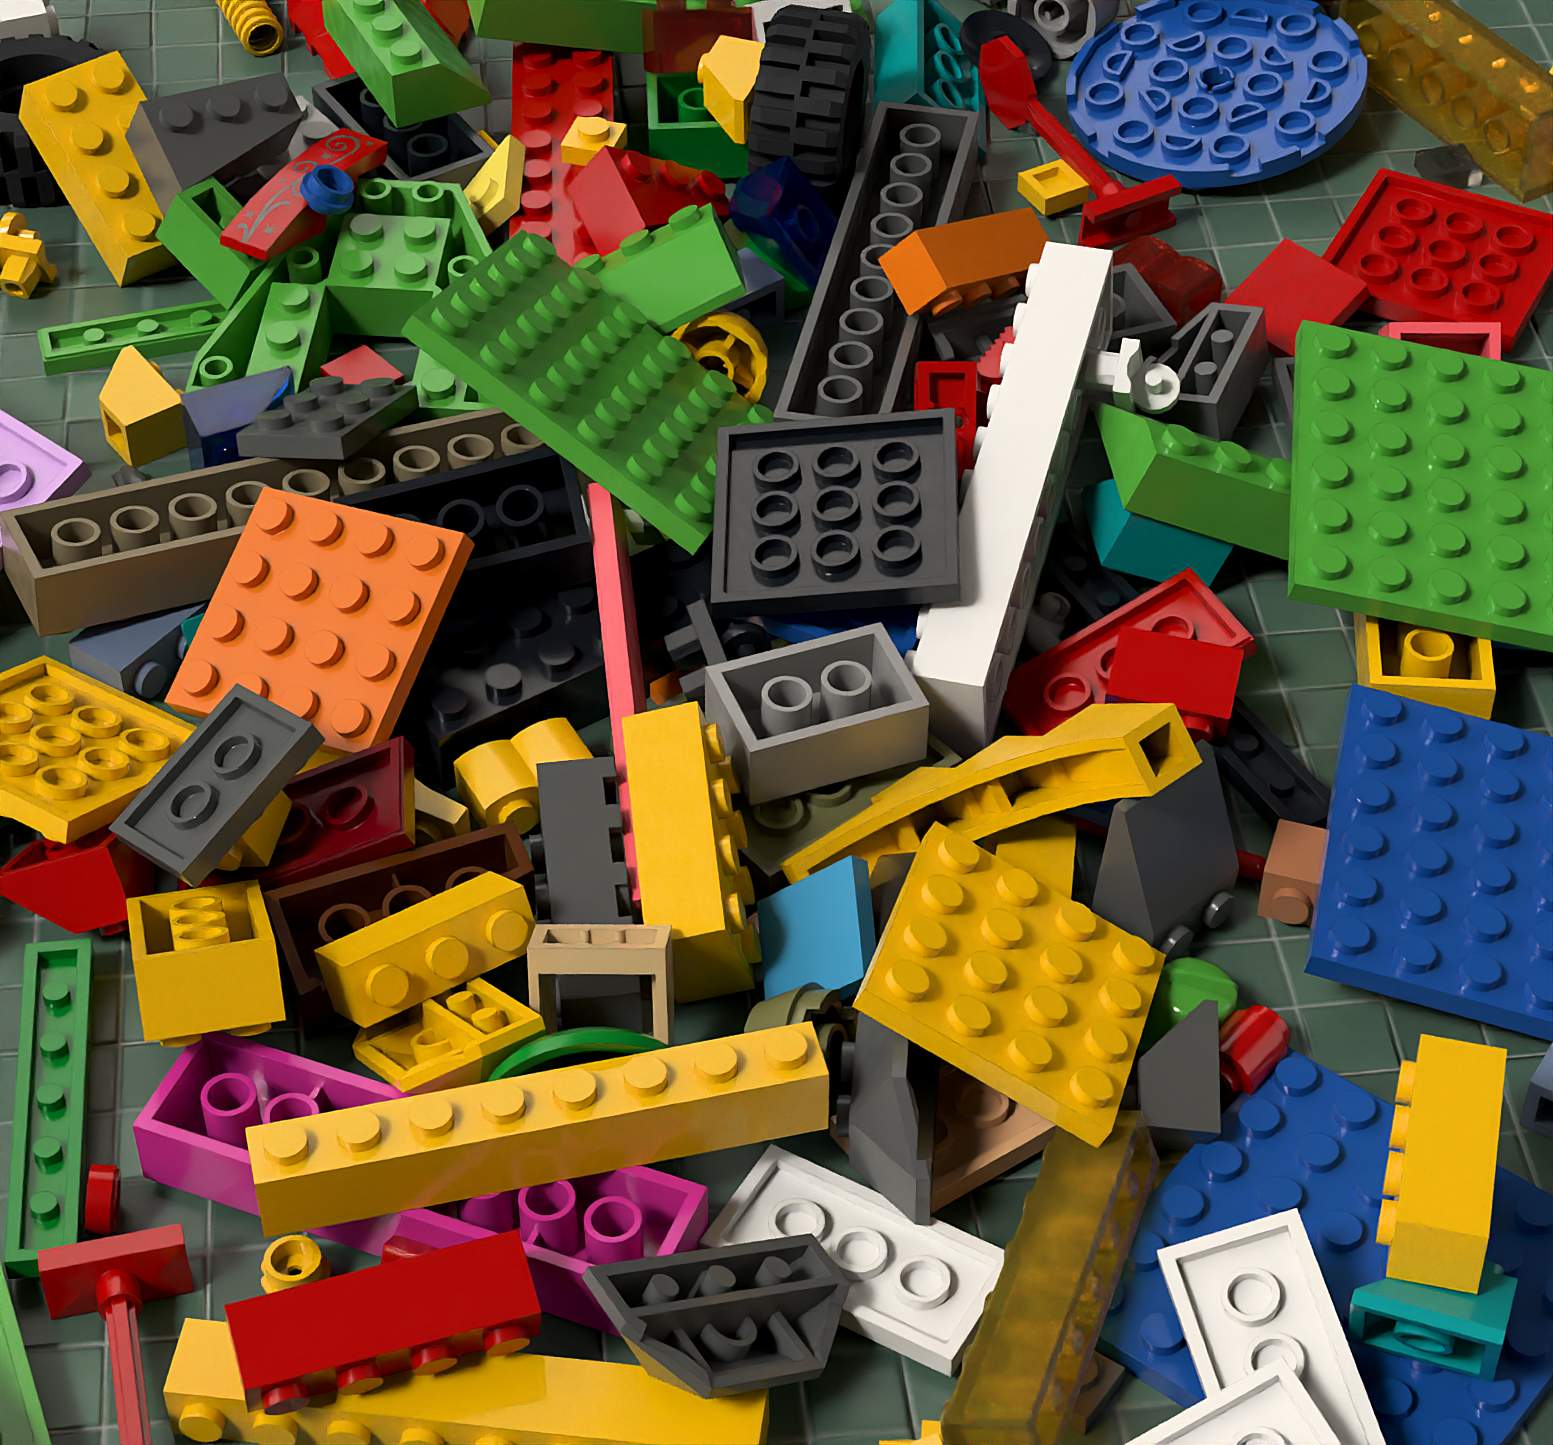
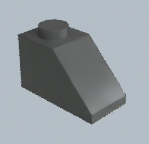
M1203 1000L1133 1062L1115 1121H1117L1118 1144L1190 1151L1195 1144H1207L1221 1134L1218 1001Z

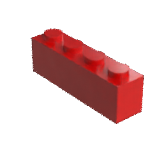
M518 1229L224 1305L228 1331L247 1411L250 1413L264 1409L267 1415H281L296 1411L309 1403L310 1396L339 1389L341 1395L365 1393L379 1387L384 1382L383 1377L411 1369L413 1374L417 1376L436 1374L454 1366L457 1363L456 1357L486 1350L488 1356H502L516 1352L530 1343L529 1338L540 1335L542 1314Z

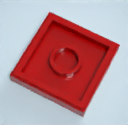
M1285 238L1223 303L1265 307L1268 351L1283 358L1295 357L1296 333L1302 319L1341 327L1367 300L1370 293L1368 284Z

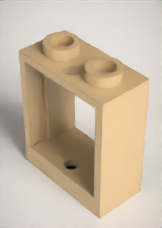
M536 924L527 946L529 1006L531 1010L542 1016L546 1028L545 1036L558 1032L555 974H652L654 1037L670 1047H676L672 925Z

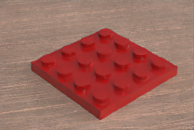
M1380 167L1321 258L1368 284L1370 296L1357 310L1376 315L1383 320L1397 322H1501V352L1510 354L1553 280V215Z

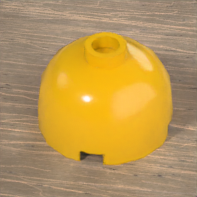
M715 309L668 334V336L674 337L686 345L692 354L691 358L708 371L715 370L727 376L735 384L736 392L751 404L755 405L759 401L769 375L768 349L759 330L745 317L725 309Z

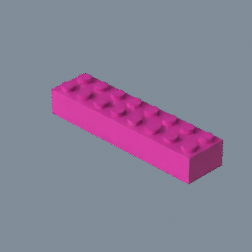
M222 1031L201 1033L202 1039L185 1047L132 1126L144 1178L260 1216L245 1131L246 1127L411 1097L417 1094L402 1093L396 1087ZM639 1165L305 1230V1232L382 1257L384 1243L394 1234L442 1249L518 1229L541 1311L622 1338L581 1278L586 1268L595 1265L700 1250L699 1241L709 1229L708 1187Z

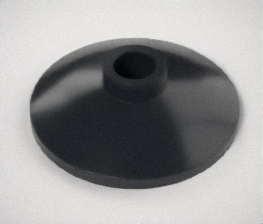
M998 10L977 11L964 20L959 31L960 45L966 57L978 69L981 45L1007 35L1025 54L1033 82L1036 83L1045 77L1052 62L1051 51L1043 36L1032 25L1015 15Z

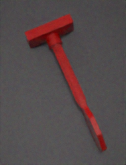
M1006 35L981 45L978 74L990 111L1008 130L1031 123L1033 128L1055 152L1089 184V188L1097 196L1096 200L1083 204L1078 238L1079 246L1108 250L1176 226L1177 218L1168 207L1170 198L1181 194L1182 185L1171 174L1128 189L1120 181H1114L1060 122L1040 104L1026 56Z
M182 1223L38 1250L39 1274L51 1320L99 1311L100 1317L107 1321L120 1445H153L137 1317L142 1311V1302L194 1292L192 1271L186 1252Z

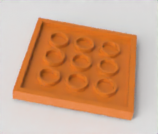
M263 487L164 702L176 712L205 719L235 684L238 683L312 723L326 739L317 749L319 751L345 757L388 741L475 544L462 532Z

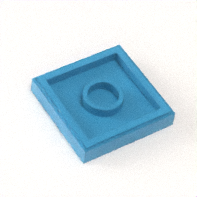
M850 855L757 902L765 1000L810 982L818 983L825 989L842 990L839 1001L858 993L876 951V938L868 862Z

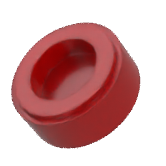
M92 1163L90 1166L85 1207L86 1234L112 1235L117 1230L121 1200V1168H118L117 1164Z

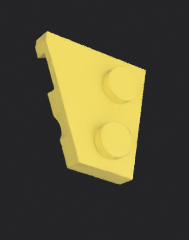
M511 134L503 140L463 191L485 237L520 209L526 146Z

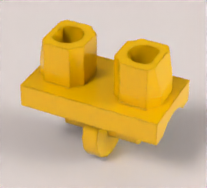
M7 212L0 221V287L3 292L12 297L29 299L39 281L53 283L58 270L55 265L47 262L45 245L40 240L39 232L28 230L25 216L21 213Z

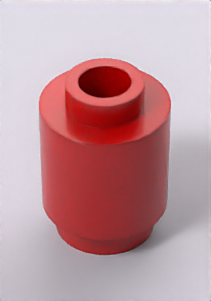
M1253 1005L1247 1010L1236 1011L1218 1030L1220 1100L1234 1102L1242 1091L1251 1096L1276 1069L1278 1063L1286 1058L1291 1034L1287 1024L1273 1010L1261 1005Z

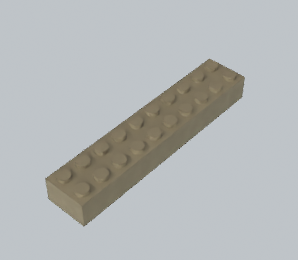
M493 407L386 430L344 460L256 457L0 511L4 570L39 638L54 634H68L76 629L111 621H125L134 616L212 599L263 487L333 502L334 498L547 447L548 445L501 409ZM576 467L587 513H589L586 489H589L588 484L595 483L596 481Z

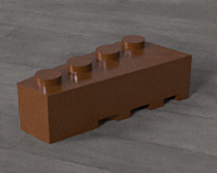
M513 820L262 893L275 938L278 965L306 1041L347 1019L334 1011L314 953L315 949L489 871L522 884L533 916L536 915L534 867Z

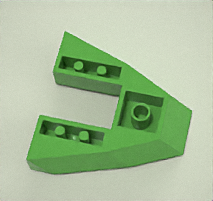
M358 178L356 196L346 213L327 215L325 231L273 257L195 356L184 392L194 441L237 444L236 434L257 421L256 416L258 414L276 409L284 404L283 399L285 397L301 393L310 387V381L321 378L320 367L326 363L333 333L405 337L400 332L414 312L490 255L493 251L460 184L435 181ZM422 349L419 350L411 386H417L419 408L408 415L409 425L497 407Z

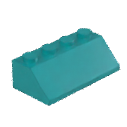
M895 0L875 17L874 115L879 101L980 112L978 159L982 158L987 154L985 93L978 74L979 69L966 57L960 45L959 31L963 23L937 0Z

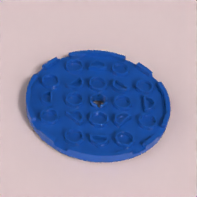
M1151 0L1136 6L1135 16L1120 24L1110 21L1100 28L1093 38L1090 37L1075 56L1066 80L1067 108L1072 129L1079 141L1091 154L1111 168L1135 177L1141 182L1145 183L1171 174L1182 187L1193 191L1204 190L1208 187H1225L1264 180L1288 172L1315 159L1335 145L1354 125L1361 114L1368 91L1367 58L1364 57L1360 49L1359 37L1341 17L1332 20L1330 17L1320 13V4L1311 0Z

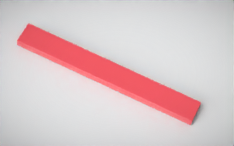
M595 482L588 484L589 489L586 490L629 896L633 907L644 925L621 717L647 712L625 513L618 498Z

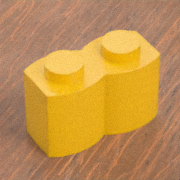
M566 718L543 720L520 731L510 740H496L484 743L457 758L453 762L457 792L481 829L513 820L519 835H522L540 822L536 763L594 757Z

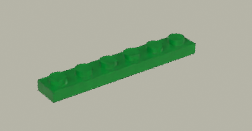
M92 938L25 944L4 1265L8 1280L40 1277L38 1250L82 1242L95 952Z

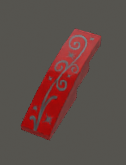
M343 127L313 144L283 167L248 201L220 234V245L267 261L325 231L327 215L314 211L300 192V184L303 177L307 173L312 172L318 165L337 167L352 179L354 184L352 192L355 197L358 176L386 163L388 142Z

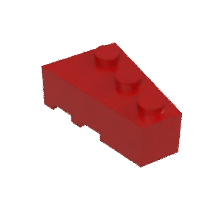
M607 145L601 148L566 187L601 258L620 248L619 244L629 235L644 229L651 233L669 224L668 219L674 213L690 205H697L698 208H701L711 203L722 225L735 214L725 195L726 188L724 183L713 172L708 170L701 171L679 165L671 160L664 161L642 155L633 150L626 151Z

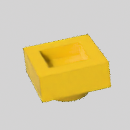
M577 116L561 143L562 162L586 166L604 145L623 150L627 143V124L606 121L600 117L586 118Z
M1059 159L1018 173L1017 190L1039 212L1047 216L1088 202L1089 184L1065 161Z

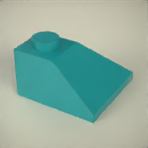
M1484 1259L1477 1294L1389 1277L1356 1288L1353 1291L1350 1303L1347 1342L1493 1382L1518 1279L1503 1275L1504 1269L1500 1265Z

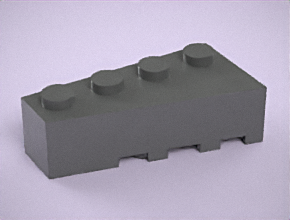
M614 757L536 763L541 834L529 835L530 853L534 872L545 873L546 881L535 882L537 920L550 919L551 924L633 925L630 913L626 861L624 862L620 809L616 801ZM556 974L557 1018L561 1017L562 1031L582 1027H615L643 1033L639 974Z

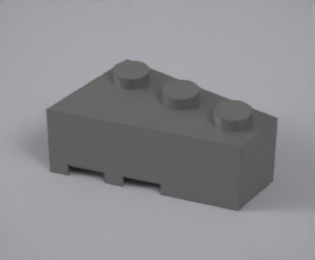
M283 72L140 101L125 138L163 217H165L178 193L211 176L224 186L237 177L239 179L243 178L287 150L304 115Z
M1211 302L1171 337L1172 347L1157 359L1156 357L1149 356L1143 361L1144 366L1159 363L1170 367L1176 372L1180 381V396L1177 403L1170 410L1161 414H1149L1141 411L1137 406L1135 407L1137 414L1168 424L1181 425L1190 431L1217 440L1230 441L1269 362L1265 307Z

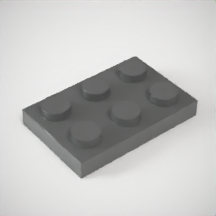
M337 376L314 379L309 382V388L301 393L285 397L283 399L284 404L276 409L258 414L256 416L257 421L236 434L239 456L344 460L419 408L417 386L395 385L394 379L386 377L368 379L360 384H344L343 378Z
M236 683L108 829L124 845L196 889L206 876L219 865L221 859L253 822L260 818L266 807L293 776L305 766L308 759L326 739L312 723Z

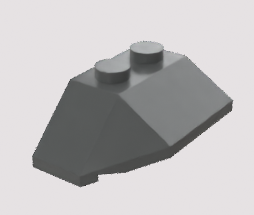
M859 1012L856 1042L843 1041L841 1083H852L851 1095L838 1094L836 1136L849 1137V1166L915 1225L930 1226L940 1057L866 1014Z
M812 1233L589 1266L581 1277L649 1376L704 1399L819 1378L825 1368L838 1327L842 1306L846 1301L851 1286Z

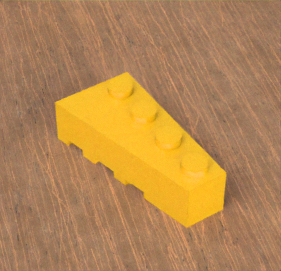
M1421 1034L1416 1062L1401 1061L1395 1102L1408 1105H1395L1389 1148L1400 1149V1151H1389L1382 1195L1393 1196L1394 1201L1382 1199L1375 1241L1376 1244L1389 1246L1386 1277L1477 1294L1489 1240L1507 1049Z

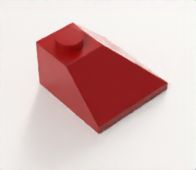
M111 822L68 844L51 841L47 838L35 840L0 869V895L73 934L99 928L102 936L111 935L129 928L127 898L154 895V863L124 845L108 829L113 823Z

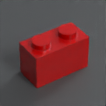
M1121 625L1108 681L1105 704L1174 703L1193 741L1204 739L1207 742L1211 741L1213 737L1225 739L1244 650Z

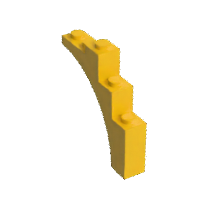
M1174 703L1091 704L1043 736H1004L955 768H917L870 798L873 803L872 806L781 863L780 866L790 885L853 855L868 862L870 890L872 891L910 870L923 837L935 821L975 841L1022 822L1079 805L1117 798L1153 796L1203 762Z

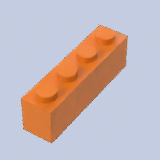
M1026 207L915 230L878 258V261L909 316L931 311L934 317L951 311L960 304L964 310L983 302L988 297H990L991 301H996L1010 296L1017 290L1020 295H1026V279L1031 263H1040L1046 241H1051L1033 209Z

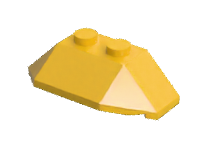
M477 976L367 1028L360 1027L352 1048L356 1059L402 1093L421 1095L487 1082L494 1070L512 1053L527 1043L544 1037L546 1028L541 1015Z

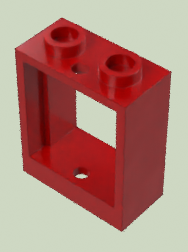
M918 361L914 366V411L955 408V416L963 420V426L961 428L957 427L958 480H962L965 469L974 470L976 461L973 460V448L976 436L977 361Z

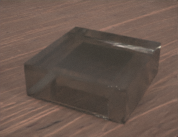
M1464 144L1416 151L1414 167L1422 179L1461 190L1481 187L1483 171Z

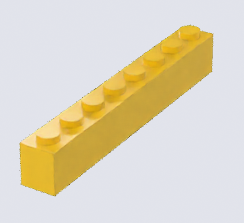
M812 1021L246 1127L245 1131L264 1238L829 1129V1072Z
M185 1318L163 1389L172 1433L185 1435L190 1439L200 1442H214L218 1439L258 1443L260 1445H766L769 1426V1388L704 1399L649 1376L643 1366L516 1352L502 1356H488L486 1350L456 1357L457 1363L454 1366L436 1374L417 1376L413 1374L411 1369L383 1377L384 1382L379 1387L365 1393L341 1395L339 1389L310 1396V1401L306 1406L290 1413L267 1415L264 1409L248 1413L227 1322Z

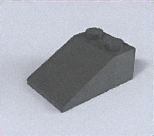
M1204 739L1194 744L1203 763L1153 796L1126 797L1114 805L1091 911L1127 933L1140 937L1151 947L1165 954V960L1168 963L1178 959L1186 951L1193 937L1206 926H1209L1211 929L1219 926L1229 916L1236 903V898L1232 894L1240 868L1213 747Z

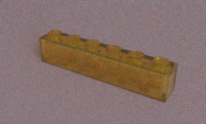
M1141 1110L1118 1111L1111 1133L1098 1149L1059 1126L1056 1128L1052 1141L1045 1145L1042 1167L1033 1190H1029L1025 1196L1023 1216L1014 1239L1006 1244L1003 1258L1004 1264L994 1290L989 1292L985 1298L983 1318L973 1344L968 1345L964 1351L962 1372L951 1399L944 1403L941 1411V1434L947 1445H1061L1160 1165Z

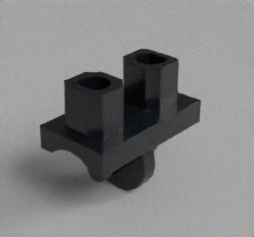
M703 599L686 606L693 624L663 637L668 652L680 674L707 662L708 665L705 667L772 649L768 632L762 626L755 623H744L742 620L732 621L728 625V630L722 635L720 630L715 628ZM705 667L679 678L688 702L697 701L703 713L705 712Z

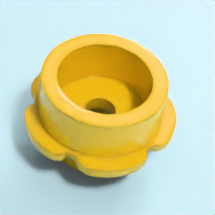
M303 1235L284 1236L273 1242L265 1252L264 1260L261 1264V1271L264 1274L261 1278V1285L264 1291L269 1294L329 1278L331 1274L329 1259L321 1255L319 1246L311 1238ZM294 1272H301L297 1275H289Z

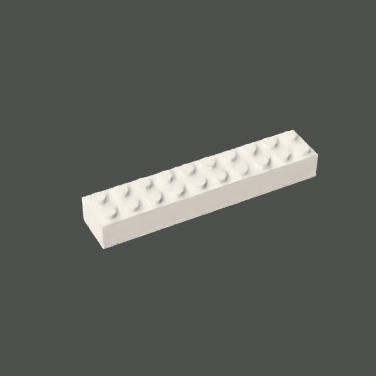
M1046 241L1040 263L1030 264L1025 289L1026 297L1029 298L1027 304H1017L1014 315L1013 336L1016 339L1014 344L1005 343L1002 351L1000 377L1003 380L1001 385L992 384L989 392L987 419H990L988 427L979 426L976 432L973 460L977 462L974 470L965 469L961 480L959 502L963 505L959 514L961 601L922 604L916 628V637L920 642L917 651L908 650L904 658V662L930 704L928 731L963 760H968L992 743L1002 709L1004 692H1007L1008 678L1015 665L1089 413L1090 390L1085 389L1084 384L1090 349L1107 351L1111 338L1113 320L1112 250Z

